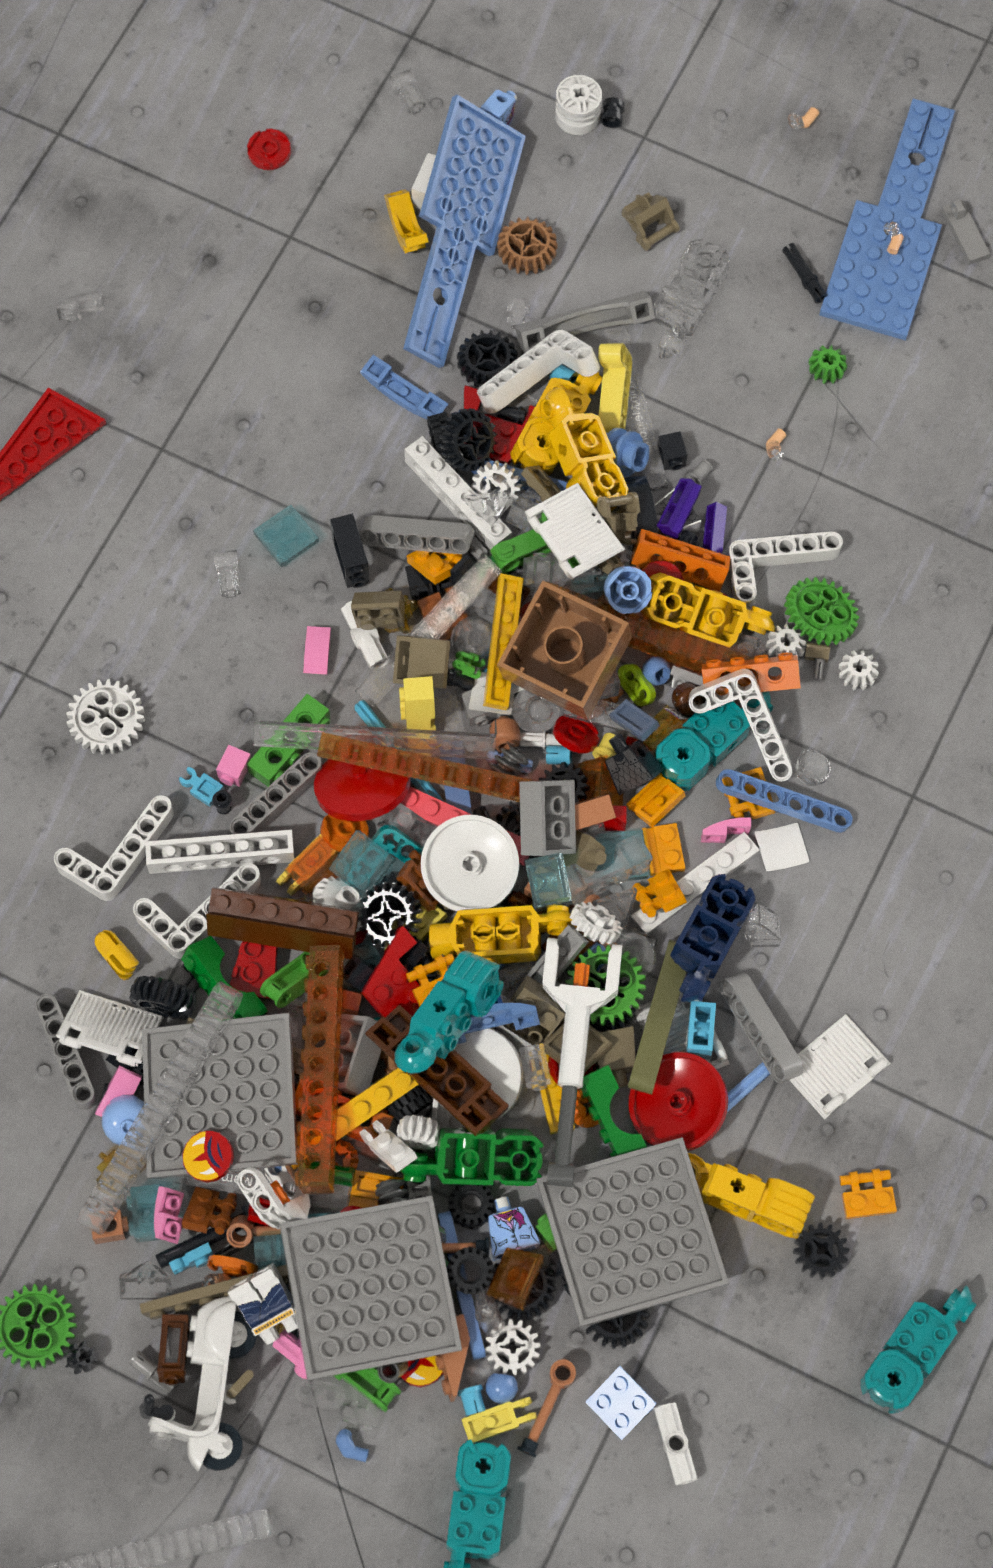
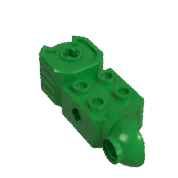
M441 1128L439 1130L437 1146L434 1147V1158H428V1154L415 1152L417 1159L400 1170L404 1174L403 1179L411 1182H424L427 1175H437L442 1184L493 1185V1180H499L507 1186H532L537 1183V1178L542 1177L538 1172L542 1166V1154L539 1148H543L544 1145L528 1129L501 1128L495 1133L489 1129L474 1136L466 1128ZM519 1153L520 1157L516 1156L517 1160L513 1161V1157Z

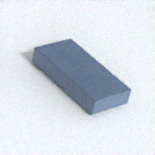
M627 699L609 714L612 721L642 742L660 726L656 719Z

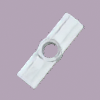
M352 601L346 603L341 608V612L350 628V634L356 648L361 650L370 670L383 668L389 662V658L379 641L380 637L377 629L363 630L357 628L351 611Z
M676 1402L654 1408L663 1440V1449L667 1454L675 1486L697 1481V1475L688 1447V1439L683 1430ZM672 1438L680 1439L683 1445L682 1449L672 1450L669 1446V1440Z

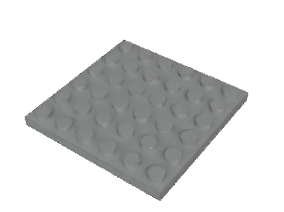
M289 1013L142 1029L146 1168L149 1180L191 1176L183 1165L182 1154L184 1147L192 1136L209 1130L223 1135L233 1147L234 1160L229 1171L298 1164L292 1025Z
M683 1137L576 1167L574 1170L573 1187L547 1185V1176L536 1179L580 1328L729 1284Z
M432 1196L279 1224L307 1381L462 1350Z

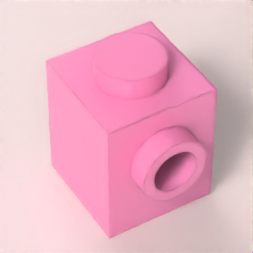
M228 745L216 769L219 780L225 785L232 786L234 784L240 787L248 771L247 763L251 760L250 753Z

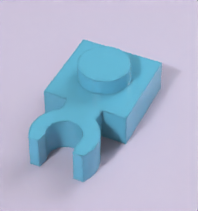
M187 767L186 771L192 777L189 780L180 777V784L184 787H192L190 794L211 807L213 795L217 791L224 790V786L205 773L199 778L193 768Z
M206 1243L185 1253V1256L169 1262V1265L174 1275L189 1267L196 1266L200 1268L207 1265L209 1256L214 1254L209 1244Z

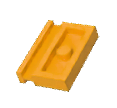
M660 773L626 805L628 810H632L637 817L653 828L686 795L684 790L676 786L668 778H664Z
M677 823L659 825L647 829L642 828L650 876H654L667 869L671 873L685 871Z
M355 1170L348 1206L354 1205L361 1208L378 1206L377 1200L379 1197L375 1194L376 1185L386 1180L403 1178Z

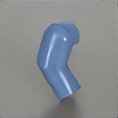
M348 1429L340 1430L336 1436V1444L341 1454L349 1459L366 1462L369 1449L355 1446L351 1437L352 1433Z

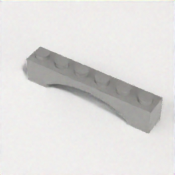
M645 291L516 325L515 329L519 347L526 353L557 330H565L574 336L609 326L645 322L655 319L651 297Z

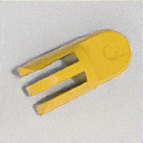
M110 930L99 932L95 937L97 950L120 979L128 980L138 966V960L114 932Z

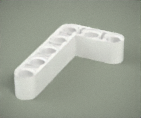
M565 330L554 331L478 389L477 394L485 411L489 414L500 411L562 363L585 377L596 374L600 369V365L593 348Z
M830 531L734 541L731 543L728 556H730L729 575L733 599L746 603V608L750 610L754 606L757 594L754 567L834 560L839 556L843 544L841 535ZM826 544H833L836 548H829ZM803 546H810L813 550H806ZM787 548L790 552H782L780 549ZM758 550H763V551H765L767 554L762 555V554H759L757 551H758ZM740 552L744 556L738 557L734 553ZM743 573V574H745L747 577H746V578H740V577L737 576V574ZM746 594L750 599H743L740 595Z
M740 669L691 690L689 706L695 713H704L739 699L772 777L781 782L790 778L792 775L790 758L752 671ZM742 677H748L751 683L743 687L738 684V680ZM720 686H724L729 691L726 695L721 696L715 690ZM701 695L706 698V702L698 705L694 703L693 699ZM751 699L760 701V705L756 708H750L747 703ZM759 721H767L769 723L768 728L764 730L757 728L756 725ZM770 742L778 744V748L775 751H769L765 746ZM778 764H785L788 767L784 772H777L775 770Z
M159 795L151 800L103 868H100L69 848H61L54 855V862L58 872L101 900H113L146 856L145 841H157L172 820L174 811L170 799ZM161 806H165L168 808L163 813L156 812V810ZM147 825L154 827L150 832L142 831ZM131 845L140 846L135 852L128 850ZM63 859H72L69 865H60ZM118 864L126 865L122 871L114 870ZM84 871L92 872L87 878L80 877ZM105 883L112 884L109 890L103 891L100 889Z
M251 863L242 865L219 888L254 893L261 884L258 867ZM247 874H254L256 876L252 881L243 879ZM211 895L179 926L153 901L147 898L137 900L133 906V912L138 924L172 956L181 959L189 945L209 936L207 935L206 913L209 911ZM147 908L151 910L150 914L147 916L139 915L140 911ZM195 924L203 925V928L198 932L191 930ZM160 925L168 926L165 932L156 931ZM177 941L186 942L185 946L180 949L173 947Z

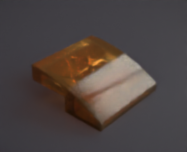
M320 836L285 868V872L302 888L301 890L312 901L313 890L322 879H328L331 876L335 879L341 877L343 882L348 879V866Z

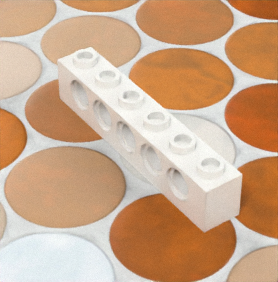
M423 436L404 449L405 463L458 520H462L463 523L470 525L474 529L477 539L489 553L496 544L512 539V531L455 470L445 462Z
M292 830L145 841L146 865L149 874L241 867L247 863L254 865L291 863L295 859Z

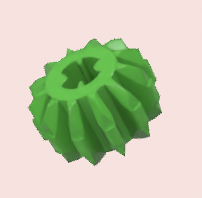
M822 345L820 350L815 349L812 352V357L809 358L810 374H815V381L821 378L823 384L827 380L834 384L836 378L841 380L847 369L846 355H841V349L833 350L832 345L829 346V349Z

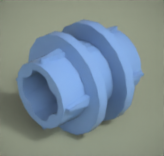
M619 427L613 428L609 433H606L616 456L614 463L620 468L623 477H628L635 472L644 470L650 452L649 445L643 442L639 433L635 431L627 432Z

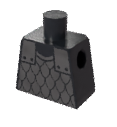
M621 733L609 740L615 752L605 759V764L619 795L654 779L664 770L641 740L627 745Z

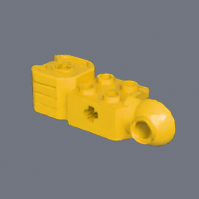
M599 371L589 377L579 374L574 383L561 378L550 379L511 451V459L514 465L520 462L523 469L539 465L548 476L552 474L559 462L549 438V434L554 428L548 419H544L539 411L540 401L554 388H561L569 397L573 414H584L591 402L588 396L589 393L594 395L603 379L599 375Z
M554 388L548 392L546 397L540 401L539 411L544 419H548L553 425L554 429L549 434V438L565 476L572 475L567 482L566 489L578 483L595 507H597L599 497L606 496L611 498L627 495L628 486L620 468L614 463L616 456L600 417L593 413L573 414L569 397L561 388ZM615 506V507H610L611 512H612L617 506Z
M657 573L649 577L652 584V597L648 605L641 610V613L650 620L675 629L679 628L681 631L728 648L736 643L743 626L746 629L765 635L767 630L775 632V625L771 618L772 612L752 606L751 610H749L744 602L697 585L694 587L689 582L664 573ZM667 598H670L669 603H666Z
M688 1153L703 1203L748 1222H754L785 1237L794 1239L799 1237L815 1198L811 1192L777 1178H768L767 1182L763 1183L760 1177L754 1174H748L747 1176L741 1174L732 1165L724 1164L722 1166L716 1163L711 1165L704 1162L698 1155Z

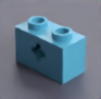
M691 1002L686 1053L711 1060L716 1003Z

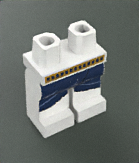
M274 1263L230 1287L228 1295L232 1301L236 1302L246 1322L252 1328L253 1334L255 1336L260 1335L267 1345L280 1337L275 1328V1325L282 1322L288 1333L298 1328L292 1296Z

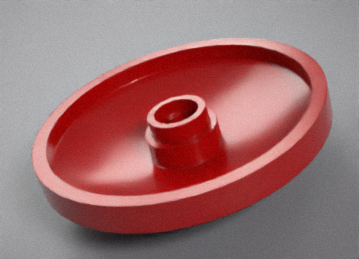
M360 745L333 755L322 765L321 770L315 776L314 792L319 806L330 816L345 821H365L380 817L397 807L409 791L411 778L406 761L396 751L379 745Z
M674 1052L663 1055L652 1095L633 1089L630 1090L629 1095L630 1118L635 1129L642 1135L643 1139L654 1146L683 1137L687 1152L703 1146L717 1134L723 1125L728 1110V1092L720 1073L707 1060L686 1052Z

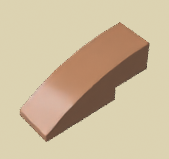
M609 794L575 803L576 830L616 818Z

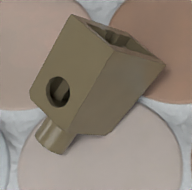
M576 831V853L555 855L549 867L554 869L558 876L565 880L590 878L593 876L597 866L604 864L606 861L605 847L592 836Z
M631 1026L600 1032L612 1042V1047L595 1062L596 1069L609 1065L619 1088L628 1086L626 1073L632 1072L635 1062L634 1028Z

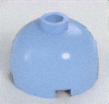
M621 566L609 573L604 582L603 591L606 601L614 610L622 614L640 612L648 605L652 597V584L650 578L642 570L633 566Z
M121 1095L113 1098L102 1113V1127L105 1135L112 1143L131 1147L141 1143L146 1138L144 1102L138 1099V1097L134 1095Z

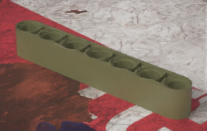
M669 939L628 1084L630 1089L651 1095L680 996L679 989L686 974V971L680 968L670 956L676 941Z

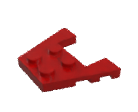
M465 385L464 409L472 408L479 411L481 401L477 394L478 389ZM529 406L523 425L485 414V416L491 418L490 423L496 425L492 431L498 434L494 437V441L498 444L493 445L492 448L495 453L489 454L492 461H498L502 464L507 463V465L512 462L511 451L535 406Z
M400 926L395 932L393 940L387 946L385 954L375 967L361 992L378 1014L384 1018L399 1005L412 1017L419 1008L412 990L420 985L416 980L413 982L408 981L406 977L408 971L399 961L417 943L404 926Z

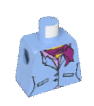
M495 90L480 108L505 124L510 125L514 117L517 96L512 91L504 93L500 90Z
M508 1196L494 1200L497 1213L488 1216L492 1260H500L503 1256L510 1257L512 1252L518 1255L522 1251L528 1252L539 1249L540 1241L524 1208L517 1207L512 1209Z

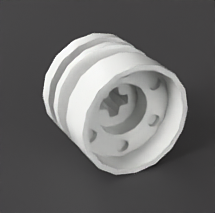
M585 75L567 77L559 84L556 90L555 120L564 132L572 135H584L590 133L598 126L602 102V90L599 84L594 79Z

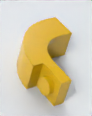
M403 189L385 194L384 198L389 217L403 252L408 253L426 248L425 243L428 242L427 233L418 224L409 191Z

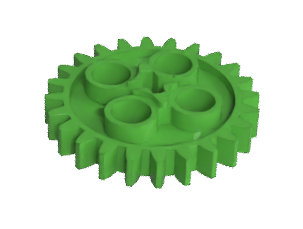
M807 577L804 582L799 580L796 585H793L785 598L784 606L787 608L785 614L790 615L788 622L796 624L793 628L794 630H802L800 633L801 637L807 634L809 635L808 641L815 638L818 645H820L822 640L825 641L827 646L831 642L835 645H838L840 640L845 642L848 637H851L858 625L859 616L856 615L858 608L852 607L855 600H848L847 598L850 593L843 594L841 592L843 587L835 588L834 581L829 585L826 578L819 582L817 577H814L811 582Z
M598 945L597 953L587 949L588 957L579 954L580 963L590 965L589 973L595 975L604 984H606L607 972L598 973L596 969L601 964L608 965L610 945H607L605 951H602ZM626 951L621 957L619 979L622 977L630 979L627 986L618 987V992L624 994V997L616 996L613 1006H603L590 1015L592 1024L597 1019H600L602 1026H604L606 1019H610L611 1024L615 1025V1018L617 1017L622 1022H625L623 1016L625 1013L632 1017L631 1008L640 1009L636 1001L645 999L644 995L639 993V991L647 989L646 985L640 984L646 980L645 975H638L643 971L642 966L634 967L638 962L636 957L628 960L630 957L629 951ZM572 962L574 968L577 962ZM568 970L567 973L572 979L565 980L566 985H573L574 971ZM589 977L588 984H593L595 988H600V991H605V987L602 989L599 981Z
M36 1284L33 1285L32 1291H29L24 1285L22 1294L13 1290L15 1298L4 1297L8 1304L6 1306L0 1305V1310L2 1311L0 1315V1350L6 1349L3 1353L5 1359L13 1355L11 1358L13 1365L21 1360L20 1364L23 1369H25L28 1362H30L33 1370L36 1369L37 1362H40L43 1368H46V1360L50 1359L55 1364V1355L58 1354L64 1357L62 1348L70 1347L67 1340L76 1338L70 1332L71 1329L77 1328L76 1323L70 1322L76 1315L75 1313H67L72 1308L71 1303L63 1305L66 1297L62 1295L57 1298V1289H53L49 1294L47 1285H44L41 1291H39ZM41 1304L43 1305V1307L37 1318V1309L38 1306ZM23 1306H32V1312L29 1316H20V1310ZM48 1312H56L57 1318L54 1322L46 1323L44 1321L45 1315ZM37 1318V1323L40 1325V1328H35L32 1336V1330L29 1328V1326L34 1325L36 1323ZM16 1331H24L25 1336L20 1342L12 1340V1336ZM32 1336L31 1348L27 1349V1344L29 1343L30 1338ZM41 1337H49L48 1346L45 1348L37 1347V1342Z

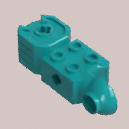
M769 691L762 692L771 713L774 706L771 704ZM751 699L747 705L750 708H756L760 705V701ZM731 701L707 712L695 713L682 725V728L672 731L657 745L655 758L664 769L661 773L663 777L668 778L684 791L692 789L707 775L708 767L711 764L714 766L718 765L749 735L750 724L743 708L741 709L734 701Z
M467 950L458 954L445 972L442 981L437 982L411 1018L409 1033L397 1046L394 1053L395 1063L399 1069L411 1074L420 1073L427 1070L434 1063L436 1056L445 1059L448 1053L456 1048L458 1039L471 1026L470 1014L479 1018L487 1015L499 998L504 982L499 980L498 970L500 965Z
M965 1285L961 1292L955 1289L942 1307L946 1311L945 1315L926 1303H913L883 1346L885 1351L877 1355L861 1378L860 1386L863 1395L869 1392L870 1398L876 1404L882 1407H889V1414L902 1412L909 1406L922 1387L924 1379L931 1373L957 1335L956 1324L959 1320L964 1323L977 1305L972 1301V1294L967 1285ZM888 1377L894 1378L897 1382V1385H889L888 1383L890 1379Z
M469 1439L459 1448L455 1483L459 1491H453L446 1549L451 1552L450 1562L444 1561L443 1568H471V1564L465 1563V1558L490 1560L499 1556L506 1498L501 1497V1495L507 1490L511 1454L503 1443L499 1447L485 1442L473 1445L472 1440ZM484 1464L490 1468V1471L486 1469V1473L481 1474L480 1469L477 1467Z

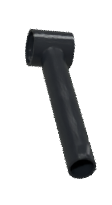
M249 1202L241 1207L243 1213L239 1215L248 1216ZM254 1222L255 1226H266ZM212 1227L208 1229L207 1233H199L174 1247L156 1254L155 1257L161 1269L169 1266V1262L185 1256V1253L206 1243L210 1246L226 1238L228 1228L225 1229L224 1234L219 1235L215 1232V1228ZM241 1227L235 1228L236 1233L243 1230Z

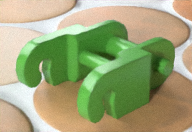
M458 651L455 655L456 659L452 663L453 668L471 678H480L482 672L478 670L477 674H475V666L483 667L486 660L482 659L481 662H478L479 655L472 652Z

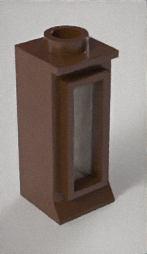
M162 1314L157 1368L159 1383L167 1385L185 1383L187 1368L186 1351L190 1332L188 1315Z

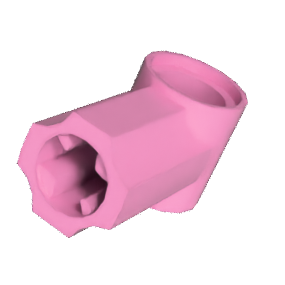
M285 1329L279 1334L280 1337L273 1342L272 1346L295 1364L294 1370L299 1377L307 1379L300 1340Z

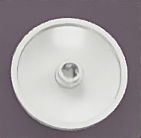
M462 815L445 821L431 833L422 851L421 872L424 883L431 895L440 904L453 911L494 908L505 900L517 881L519 856L513 839L501 825L483 816Z
M492 1028L465 1034L467 1042L457 1044L454 1050L492 1084L491 1089L509 1105L508 1110L498 1118L500 1119L512 1109L521 1093L523 1066L520 1056L509 1039Z

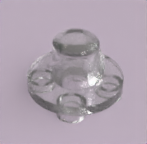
M522 689L513 701L512 716L517 725L524 731L543 733L551 729L559 718L560 706L525 689Z

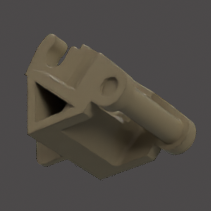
M648 192L643 196L636 195L635 201L623 207L622 216L637 234L636 241L645 251L651 249L653 244L672 232L677 233L680 231V227L674 219V214L666 197L659 195L652 197ZM656 221L659 225L663 223L667 225L646 238L645 229Z
M629 492L627 495L611 498L606 496L599 497L597 507L595 508L620 543L628 546L637 544V540L630 537L631 531H636V527H638L637 515L640 512V505L637 493ZM621 506L617 512H611L610 507Z

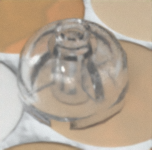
M478 616L466 617L457 622L451 632V648L455 655L458 651L472 652L479 655L478 662H481L482 659L487 660L489 658L493 624L487 619Z

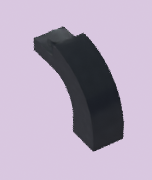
M639 475L624 478L629 489L628 493L636 492L639 497L640 512L637 515L638 527H636V531H633L634 539H638L641 529L658 534L656 524L658 521L654 500L646 476Z
M415 935L413 937L417 943L399 959L408 972L413 971L416 964L425 958L426 951L429 949ZM354 954L340 974L347 983L362 991L377 965L368 963Z

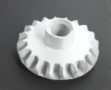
M333 876L328 879L324 878L313 890V903L357 911L358 907L365 906L360 902L363 892H358L356 886L350 885L349 880L343 882L341 877L336 879ZM363 921L357 922L356 932L360 931L359 927L364 925Z

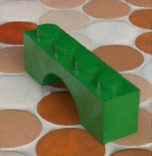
M212 936L188 946L181 958L184 966L192 973L199 986L204 989L214 1006L219 1009L226 1020L265 1016L268 1013L267 1008L255 992L239 991L231 987L224 980L220 971V963L225 953Z
M604 1065L585 1074L583 1087L578 1090L583 1098L587 1097L589 1101V1114L593 1121H598L601 1127L599 1135L603 1143H608L612 1151L609 1154L610 1158L647 1148L641 1134L626 1133L620 1130L613 1122L610 1115V1102L619 1086L609 1065Z

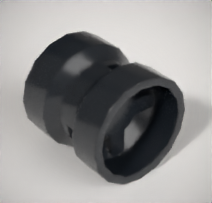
M609 97L604 100V112L601 115L602 125L608 128H618L622 125V114L625 109L623 100L616 97Z

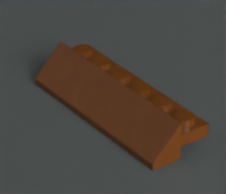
M213 887L209 911L206 913L207 935L351 959L355 950L359 911L241 890L233 891Z
M399 1005L388 1016L379 1019L365 1032V1035L395 1062L394 1053L397 1046L409 1033L412 1016ZM455 1050L450 1051L445 1059L436 1056L434 1063L427 1070L420 1073H407L474 1136L488 1131L490 1126L508 1110L509 1105L491 1089L492 1084Z

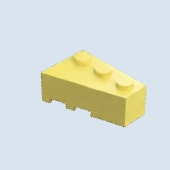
M432 676L404 678V687H399L401 720H406L408 750L437 748Z

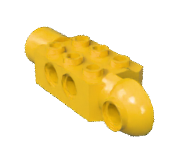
M532 905L458 910L452 923L430 924L429 943L431 956L433 959L440 955L444 957L448 954L457 957L459 953L467 950L497 964L537 961L541 954V933L547 932L550 935L559 936L567 925H572L571 913L569 912V907L563 905L550 906L545 914H537Z

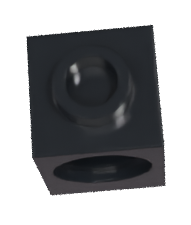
M681 431L658 436L657 449L663 469L679 470L686 466L688 455Z

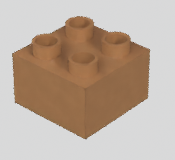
M542 580L502 654L497 667L503 679L588 720L632 639L629 622Z

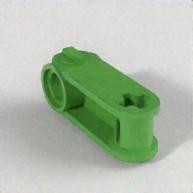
M534 529L512 539L502 541L496 544L490 551L495 560V565L500 569L501 573L510 572L523 564L552 552L541 535L536 533Z
M303 952L267 978L260 988V993L264 997L271 998L278 1008H283L313 987L314 982H321L329 973V964L325 962V956L322 954Z
M375 1368L334 1375L337 1380H344L385 1413L388 1411L387 1406L394 1397L402 1392L394 1383L382 1381Z

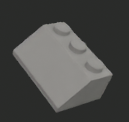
M574 780L520 781L521 855L548 856L576 853Z
M334 1014L321 1054L330 1057L331 1063L324 1083L319 1082L320 1087L326 1089L330 1087L341 1091L342 1094L356 1096L370 1086L381 1049L365 1035V1032L377 1022L376 1020L368 1016Z

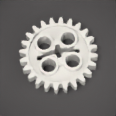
M107 679L106 685H102L101 681L98 680L97 687H93L91 683H88V691L80 688L81 696L73 695L76 703L68 704L72 711L66 712L67 718L71 719L67 721L68 728H71L69 730L71 736H76L74 738L77 744L82 742L84 750L91 746L93 754L97 749H100L102 755L105 754L106 749H109L111 754H114V748L116 747L123 751L122 744L124 743L132 746L130 738L138 739L136 731H143L140 723L145 722L144 716L141 715L145 712L143 706H140L142 704L141 699L136 698L137 695L134 690L129 692L127 684L121 689L119 681L112 686L110 679ZM101 699H108V702L104 705L97 704ZM120 711L128 712L127 715L123 717L117 716V714ZM88 717L95 718L91 723H84V720ZM108 729L114 730L109 736L103 735Z

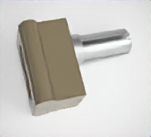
M807 643L804 659L815 661L814 679L816 680L819 665L818 680L822 679L824 664L829 660L830 646Z

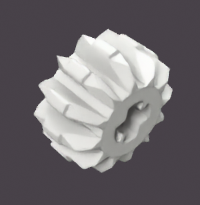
M788 624L784 625V629L777 625L775 632L769 633V640L766 642V648H769V656L776 655L778 657V654L790 652L793 655H797V657L804 655V648L807 645V642L803 640L804 636L801 637L800 633H797V630L793 628L789 629Z
M853 650L850 656L844 655L843 662L839 663L838 669L841 671L839 679H845V686L852 684L853 691L856 690L857 686H860L862 690H865L867 685L872 686L875 682L874 679L879 674L876 670L878 662H872L873 655L864 656V650L860 652V655Z
M413 1114L400 1119L396 1133H398L397 1137L410 1148H414V1150H431L437 1146L440 1126L437 1121L432 1120L430 1117L426 1118L422 1115L416 1116Z

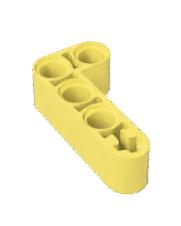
M624 343L600 344L598 358L603 367V379L598 416L605 432L609 433L613 428L625 429L632 357Z

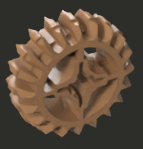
M528 216L525 221L518 217L517 223L510 220L509 227L504 226L497 242L499 258H502L503 265L508 264L509 270L516 268L517 274L521 270L525 271L526 275H528L529 271H533L536 274L538 268L544 271L546 265H551L552 259H555L558 247L556 235L552 233V228L546 227L545 221L538 223L537 217L534 221H530Z

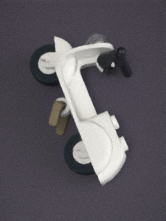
M230 1296L214 1299L200 1308L196 1316L192 1315L190 1331H194L193 1341H188L186 1357H190V1364L202 1365L193 1425L186 1426L173 1421L175 1409L167 1404L155 1407V1399L152 1394H147L144 1397V1402L139 1406L141 1417L150 1420L148 1426L150 1427L149 1433L152 1436L148 1439V1444L153 1445L152 1449L168 1451V1447L174 1446L172 1438L187 1442L188 1457L191 1465L197 1472L202 1464L206 1468L215 1471L226 1470L238 1461L243 1450L242 1438L239 1432L232 1425L220 1422L223 1402L227 1405L235 1404V1397L254 1376L251 1370H247L234 1384L226 1385L229 1359L241 1358L247 1355L254 1347L257 1336L253 1334L252 1328L246 1322L243 1314L235 1312L236 1302L232 1301Z

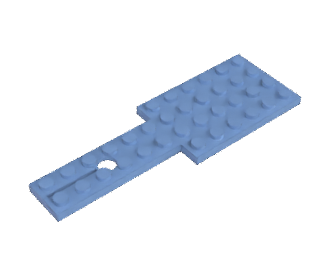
M455 95L451 99L419 215L422 219L435 225L436 231L403 347L404 350L438 368L443 367L445 364L475 250L477 249L487 256L494 255L498 236L501 231L526 138L522 133L459 95ZM436 288L441 290V295L445 299L443 305H438L433 299V291Z
M917 99L912 100L878 206L856 200L826 291L828 296L824 297L819 316L906 341L942 224L921 219L955 110ZM912 153H920L925 158V162L913 165L910 163L908 156ZM903 235L904 239L896 255L890 254L887 248L891 237Z

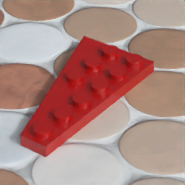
M48 387L0 451V500L104 426L106 420Z

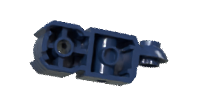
M726 874L715 875L711 878L670 954L673 961L680 968L688 972L679 989L680 992L684 993L680 1002L687 1003L695 1000L702 1002L712 983L708 979L715 978L756 901L751 887L745 891V886L741 882L731 878L729 881L725 880Z

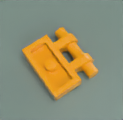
M417 550L406 555L407 563L435 585L450 577V570L463 557L462 554Z
M761 767L740 772L766 781ZM730 777L722 779L724 785L733 786ZM744 785V789L747 793H756V789L753 785ZM768 792L767 797L773 802L771 794ZM724 794L725 797H728L731 806L729 810L734 818H744L743 813L748 811L752 820L772 815L776 812L748 801L739 803L738 798Z
M669 869L647 879L649 882L647 887L642 886L641 883H635L632 887L634 890L633 895L640 902L642 912L650 918L654 917L656 911L661 908L667 913L687 903L684 894Z
M452 954L444 957L440 955L434 958L433 962L424 966L421 964L415 966L413 971L406 973L409 982L418 979L421 985L412 990L419 1007L437 982H441L444 978L447 966L451 965L455 960ZM438 970L441 977L429 982L427 975Z
M878 1168L871 1169V1172L858 1174L855 1171L849 1172V1175L839 1176L840 1185H850L851 1192L842 1193L846 1220L897 1212L893 1187H882L883 1180H891L890 1170L880 1171ZM872 1182L873 1189L860 1190V1183Z

